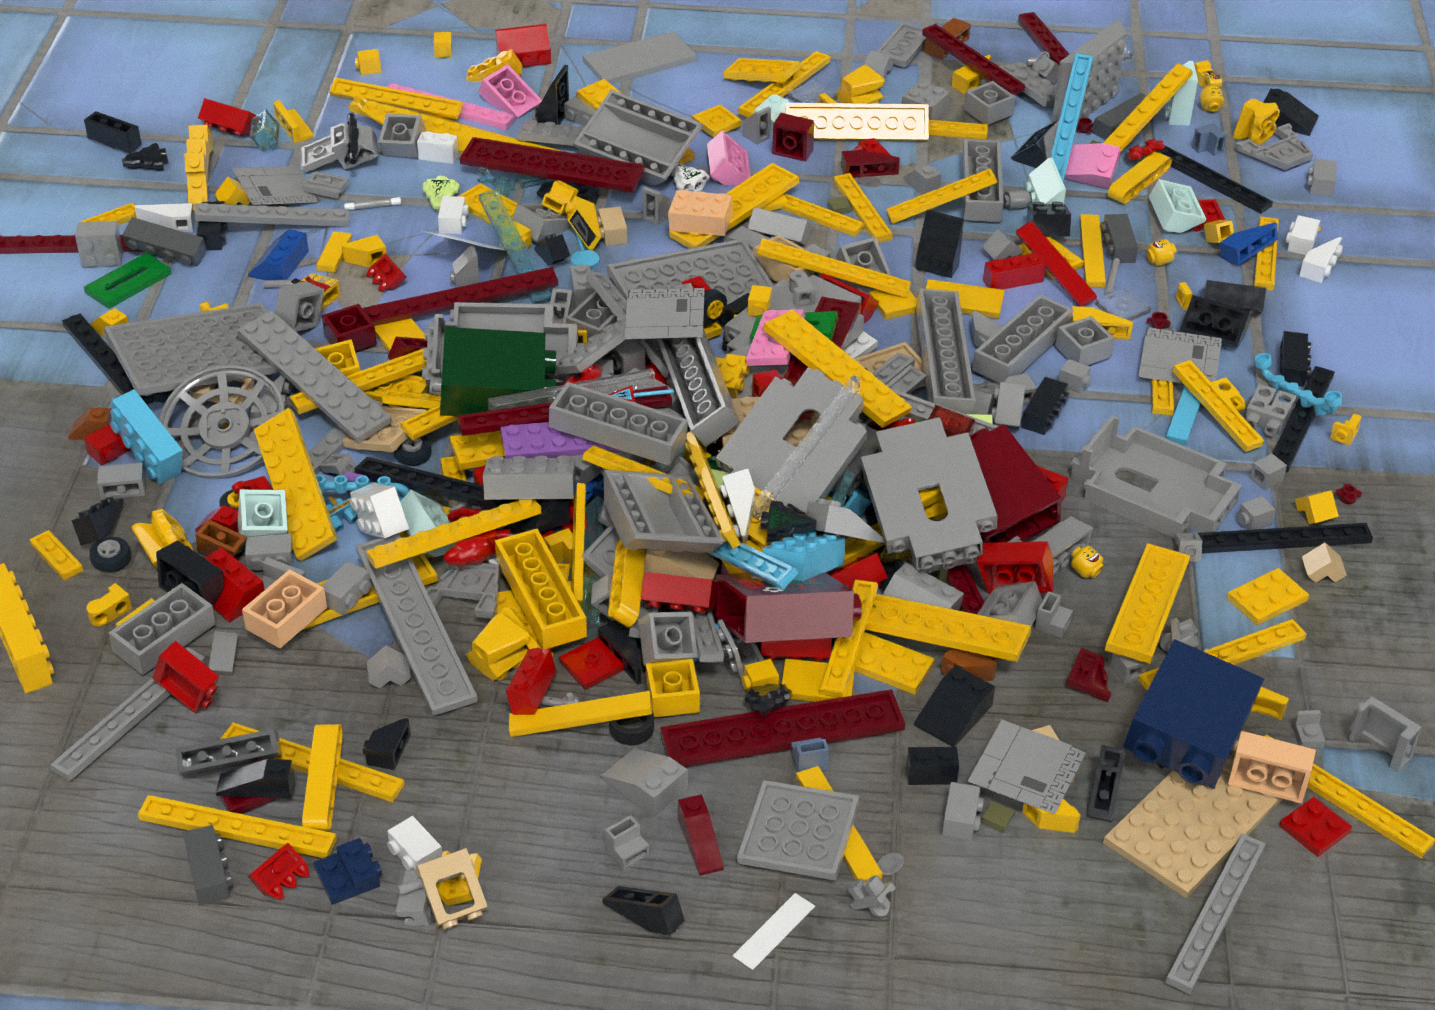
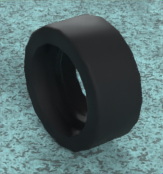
M653 711L650 715L638 716V718L646 722L638 728L629 729L620 726L618 722L621 719L609 721L610 735L615 741L629 746L646 742L654 732Z

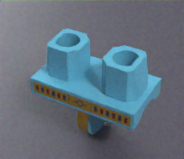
M331 496L325 499L336 533L344 527L341 519L346 518L350 524L357 522V519H359L357 512L350 505L351 497L345 501H342L341 498L335 500Z

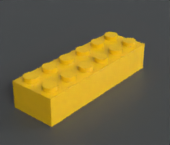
M538 528L495 540L496 560L542 649L552 648L587 637L586 616Z
M5 563L0 564V637L26 694L53 684L51 674H54V670L50 660L46 661V658L50 657L46 644H40L43 642L39 629L34 630L36 623L33 615H27L30 611L26 600H21L23 594L20 586H14L17 583L12 570L8 571Z

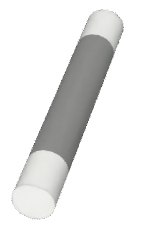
M396 197L345 203L344 207L345 210L350 211L401 205V199Z

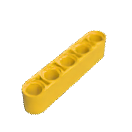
M1154 151L1112 183L1107 196L1122 204H1127L1166 173L1170 168L1172 159Z
M620 539L615 550L608 616L630 628L639 616L646 549L638 548L637 550L624 548Z
M341 724L315 725L302 816L303 827L321 831L331 830L343 738Z

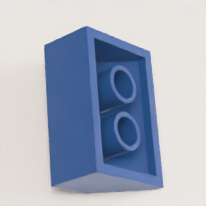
M288 229L273 241L248 273V277L261 280H287L309 252L307 234Z

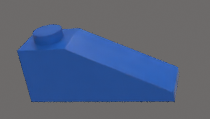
M1274 222L1233 233L1220 242L1221 258L1239 266L1278 240L1277 223Z

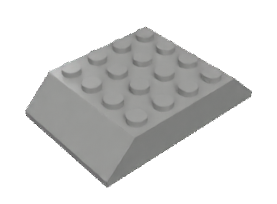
M1120 20L1114 21L1060 61L1052 123L1060 119L1075 53L1093 56L1079 118H1087L1100 106L1107 103L1109 99L1117 95L1119 91L1118 82L1121 77L1120 69L1124 60L1123 50L1126 46V32Z
M610 90L573 144L584 155L645 165L644 174L640 181L655 186L666 181L703 125L700 122Z
M604 470V504L624 548L631 550L641 548L652 551L671 550L677 553L691 551L702 554L704 552L712 553L723 544V538L690 476ZM655 477L660 480L669 478L670 484H672L671 494L656 489L647 478ZM675 479L684 480L688 484L680 483V485L678 486ZM689 486L690 492H692V494H685L684 498L680 489L688 490Z

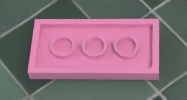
M804 309L764 311L746 357L747 366L788 365L792 353L763 330L765 322L790 310H794L802 318H805Z

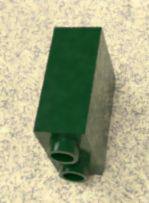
M445 327L440 416H459L553 402L556 396V379H545V375L555 376L556 350H545L546 333Z

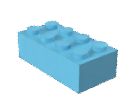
M135 389L113 399L112 410H110L112 415L111 428L116 434L119 433L126 448H130L133 451L137 462H143L148 476L151 479H155L160 485L180 475L182 471V448Z
M813 530L805 534H793V537L782 538V541L772 542V545L763 548V553L794 567L798 574L793 580L805 581L844 565L845 538L837 537V534L834 533L817 534V531Z

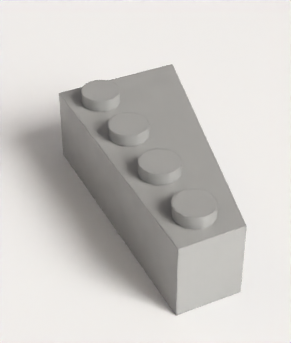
M1071 516L1033 541H1048L1053 556V576L1057 571L1062 572L1069 561H1072L1071 554L1077 547L1083 548L1088 546L1093 527Z

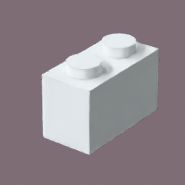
M430 131L421 132L417 140L419 160L454 164L458 156L457 135L433 133Z
M442 196L438 215L439 234H462L463 227H466L467 224L466 216L469 214V205L465 204V197Z
M1298 215L1296 222L1291 223L1290 231L1286 238V243H1289L1287 251L1307 255L1308 251L1312 250L1320 220Z
M413 816L387 831L389 840L387 847L394 856L397 855L401 859L406 870H415L417 865L442 857L441 845Z

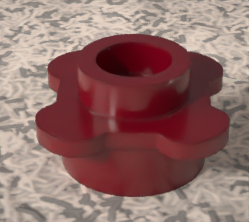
M1086 117L1079 118L1076 131L1081 133L1092 132V127L1094 126L1092 120Z
M1154 312L1151 318H1147V323L1156 329H1163L1171 324L1167 320L1168 316L1163 312Z
M1344 484L1341 489L1336 490V495L1339 496V500L1342 503L1353 504L1356 502L1357 497L1362 496V492L1356 490L1351 484Z

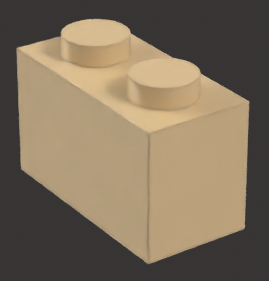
M621 206L598 209L597 219L601 239H603L605 246L628 244L627 226Z

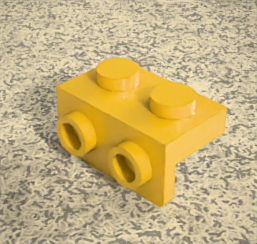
M447 850V851H443L442 856H445V855H448V854H451V853H450L448 850ZM475 853L469 856L473 862L478 879L482 858ZM464 874L436 883L440 899L447 906L473 900Z

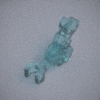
M486 168L478 170L484 177L478 178L477 181L479 183L491 182L496 188V196L505 194L508 198L510 187L514 191V178L509 180L507 176L490 175L489 170Z
M846 470L839 488L835 490L831 501L841 502V507L845 503L846 494L852 483L854 473Z

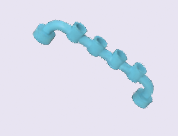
M1261 353L1255 356V366L1261 369L1263 376L1273 384L1274 389H1277L1276 392L1286 390L1287 393L1297 395V398H1300L1302 407L1313 405L1315 414L1324 415L1326 413H1335L1338 406L1342 404L1341 392L1329 391L1325 394V398H1316L1313 396L1312 391H1303L1299 389L1297 383H1288L1285 381L1284 376L1272 374L1269 370V367L1272 365L1270 354Z
M316 475L322 493L326 490H335L337 493L343 494L347 491H354L375 483L369 482L367 476L357 477L356 482H347L346 476L339 475L332 482L325 481L323 475ZM387 476L378 478V483H376L395 487L396 492L401 493L399 501L410 491L402 484L391 483V479Z

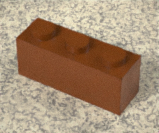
M952 18L941 27L963 43L970 37L971 24L962 20ZM926 38V54L941 60L949 55L947 51Z

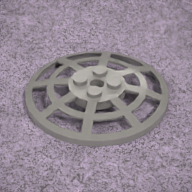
M222 365L207 368L183 381L168 397L163 406L159 421L171 436H181L184 447L191 454L182 461L183 471L200 478L222 479L249 471L264 460L258 441L254 442L247 438L250 428L260 426L284 411L285 407L278 389L264 374L245 366ZM226 375L245 376L258 382L250 392L239 387H228ZM218 377V389L211 390L196 400L187 393L197 384L210 378ZM264 387L268 388L275 397L279 407L278 412L268 415L265 405L258 398ZM228 394L241 395L246 397L241 405L229 402ZM220 396V403L208 409L202 405L209 399ZM181 399L190 406L183 416L181 428H168L170 415L177 402ZM253 402L259 408L262 417L249 418L246 411ZM196 411L201 415L199 426L188 428L190 419ZM223 423H230L228 428L220 429ZM200 435L205 443L195 450L190 444L188 436ZM240 444L248 448L240 455L230 458L232 448ZM211 448L222 450L221 459H211L203 455ZM253 452L259 454L255 460L247 465L230 471L231 463L238 462ZM199 460L210 465H221V472H198L190 469L189 466Z

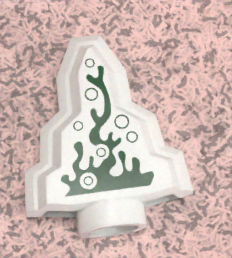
M677 163L671 172L676 187L679 190L700 192L710 178L705 171L697 170L693 167H685L681 163Z

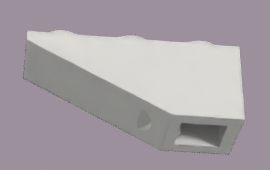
M192 203L135 205L137 219L182 232H193L195 216Z
M1338 237L1309 250L1302 262L1299 276L1322 283L1325 276L1329 277L1332 267L1336 264L1337 257H1340L1343 246L1340 245L1342 238Z
M748 469L722 476L724 484L720 485L723 497H728L730 504L727 505L730 518L735 517L737 524L733 526L737 536L742 538L744 544L747 543L756 500L755 488Z

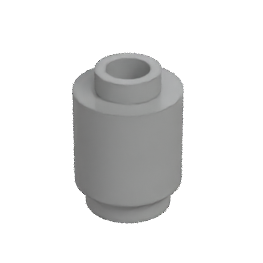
M1006 191L1003 195V206L1007 210L1025 208L1031 202L1028 191Z

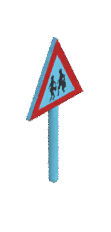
M631 385L608 395L636 403L635 397L674 393V390L633 393Z

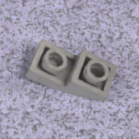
M214 632L209 668L216 674L233 675L238 633Z

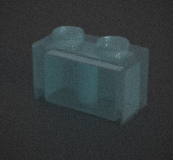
M267 109L252 118L250 138L263 152L277 146L280 124Z

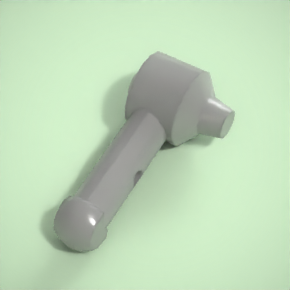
M571 692L567 693L562 699L544 696L540 705L553 707L578 703L579 698Z

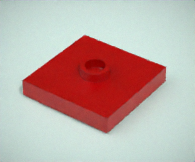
M598 637L559 656V662L585 690L624 670V664Z

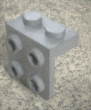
M718 620L719 629H716L722 643L724 656L729 657L730 660L728 661L733 673L738 672L741 678V676H744V665L760 662L764 659L755 642L745 643L738 637L732 639L723 620Z

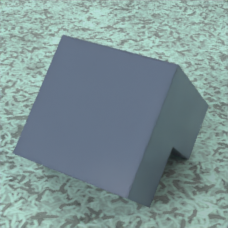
M1214 123L1195 128L1192 148L1197 153L1209 151L1213 156L1223 154L1227 134Z
M815 738L791 742V754L797 772L819 766L821 771L828 770L829 748L826 739Z

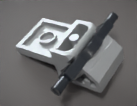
M349 113L347 123L331 127V135L301 147L302 168L306 173L310 170H316L322 165L333 163L338 159L346 170L354 168L365 161H371L378 156L376 134L372 128L358 125L355 115Z

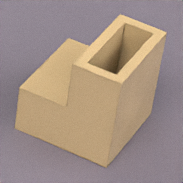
M1325 542L1302 556L1307 575L1315 583L1326 576L1335 583L1347 576L1341 556Z

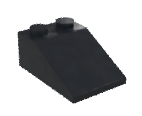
M564 65L539 107L536 108L535 118H537L538 123L554 122L555 125H560L564 120V104L569 101L568 65Z
M1270 88L1263 102L1276 103L1279 107L1280 113L1275 122L1277 127L1289 123L1292 126L1293 132L1307 136L1311 135L1319 115L1290 93L1281 89Z
M931 210L926 211L917 250L915 269L948 278L953 277L960 262L963 218Z
M955 665L942 678L915 720L914 726L951 747H955L993 706L995 686Z

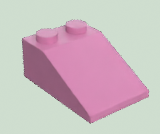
M508 64L483 79L478 90L479 94L490 105L514 115L516 119L540 105L542 101Z
M1104 143L1073 145L1065 179L1109 189L1120 160V147Z

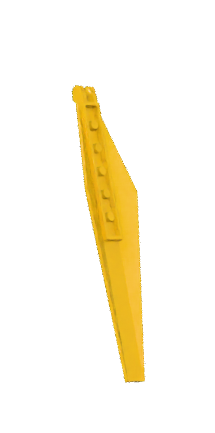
M355 97L348 106L351 112L371 118L381 125L384 123L386 114L421 115L426 128L425 132L457 135L458 152L463 153L472 137L557 150L529 141L517 140V138L447 118L381 104L375 101H367L364 97Z

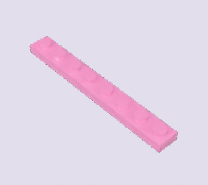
M390 83L387 86L388 88L450 99L395 83ZM462 102L463 108L459 115V118L507 130L515 121L512 114Z

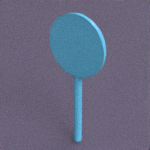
M575 231L580 251L572 254L571 263L574 266L580 264L590 265V268L596 266L599 263V255L594 251L584 250L582 240Z

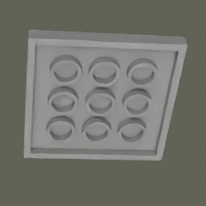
M763 780L737 855L738 864L837 880L860 803L859 796Z

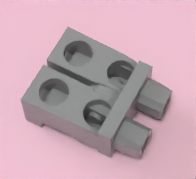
M1258 384L1247 407L1245 420L1253 429H1256V427L1264 429L1266 435L1273 437L1276 433L1281 434L1282 428L1294 410L1297 395L1281 390L1276 395L1277 389ZM1260 392H1267L1270 396H1261ZM1280 398H1286L1290 402L1283 403L1280 401Z

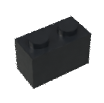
M908 747L906 762L908 785H950L951 782L957 783L959 773L957 747Z

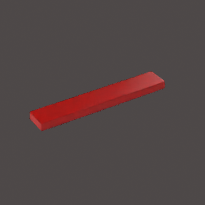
M1032 221L1016 230V235L1032 253L1039 252L1046 262V269L1079 307H1084L1097 299L1096 293Z

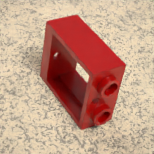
M175 640L159 655L152 679L196 714L201 708L207 709L213 702L214 698L212 696L218 689L216 685L220 676Z

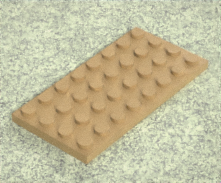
M1237 741L1214 789L1204 784L1189 783L1178 772L1173 770L1104 837L1103 844L1187 899L1234 850L1241 834L1248 836L1283 799L1228 785L1239 742Z

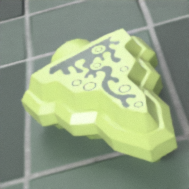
M445 176L427 179L423 183V192L430 199L433 209L437 211L440 210L442 196H455L460 189L459 183Z

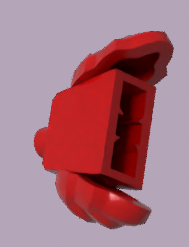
M461 507L452 510L447 518L452 523L460 518L476 515L482 510ZM496 528L461 540L444 554L443 559L448 565H456L460 568L471 564L477 565L489 558L490 555L496 554L495 540L509 537L510 529L497 530Z

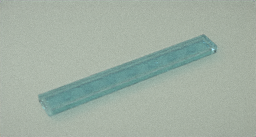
M497 190L478 194L479 201L517 274L538 270ZM548 288L527 293L533 304H544L551 301L552 295Z
M599 496L586 506L588 528L585 529L584 552L603 533V524L598 522L604 499ZM584 563L581 609L586 616L588 637L599 628L600 611L591 605L592 585L599 581L601 577Z

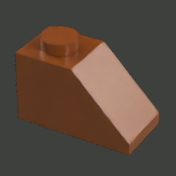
M90 407L73 423L68 436L69 440H84V437L109 425L112 418L110 412L112 408Z
M209 519L195 534L197 551L206 555L222 547L233 556L247 540L246 536Z
M950 648L942 657L941 672L946 675L956 665L984 681H992L995 678L997 662L982 654Z

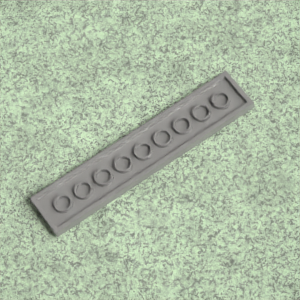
M272 310L237 329L239 336L357 443L362 442L392 423L391 416Z
M399 533L387 538H379L356 545V552L364 569L370 572L373 589L432 716L478 702L477 694L411 557L377 569L367 559V550L373 549L378 545L394 542L401 538Z

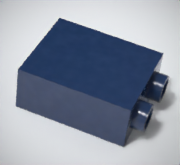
M1174 639L1133 717L1123 748L1132 751L1143 762L1158 763L1178 772L1189 783L1204 784L1214 789L1251 713L1265 678Z

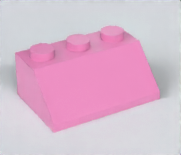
M721 131L707 143L710 176L713 180L719 181L722 185H739L751 177L748 152L724 131Z

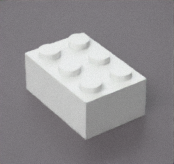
M373 483L350 492V505L357 512L359 518L357 519V525L364 534L387 538L409 529L395 487Z

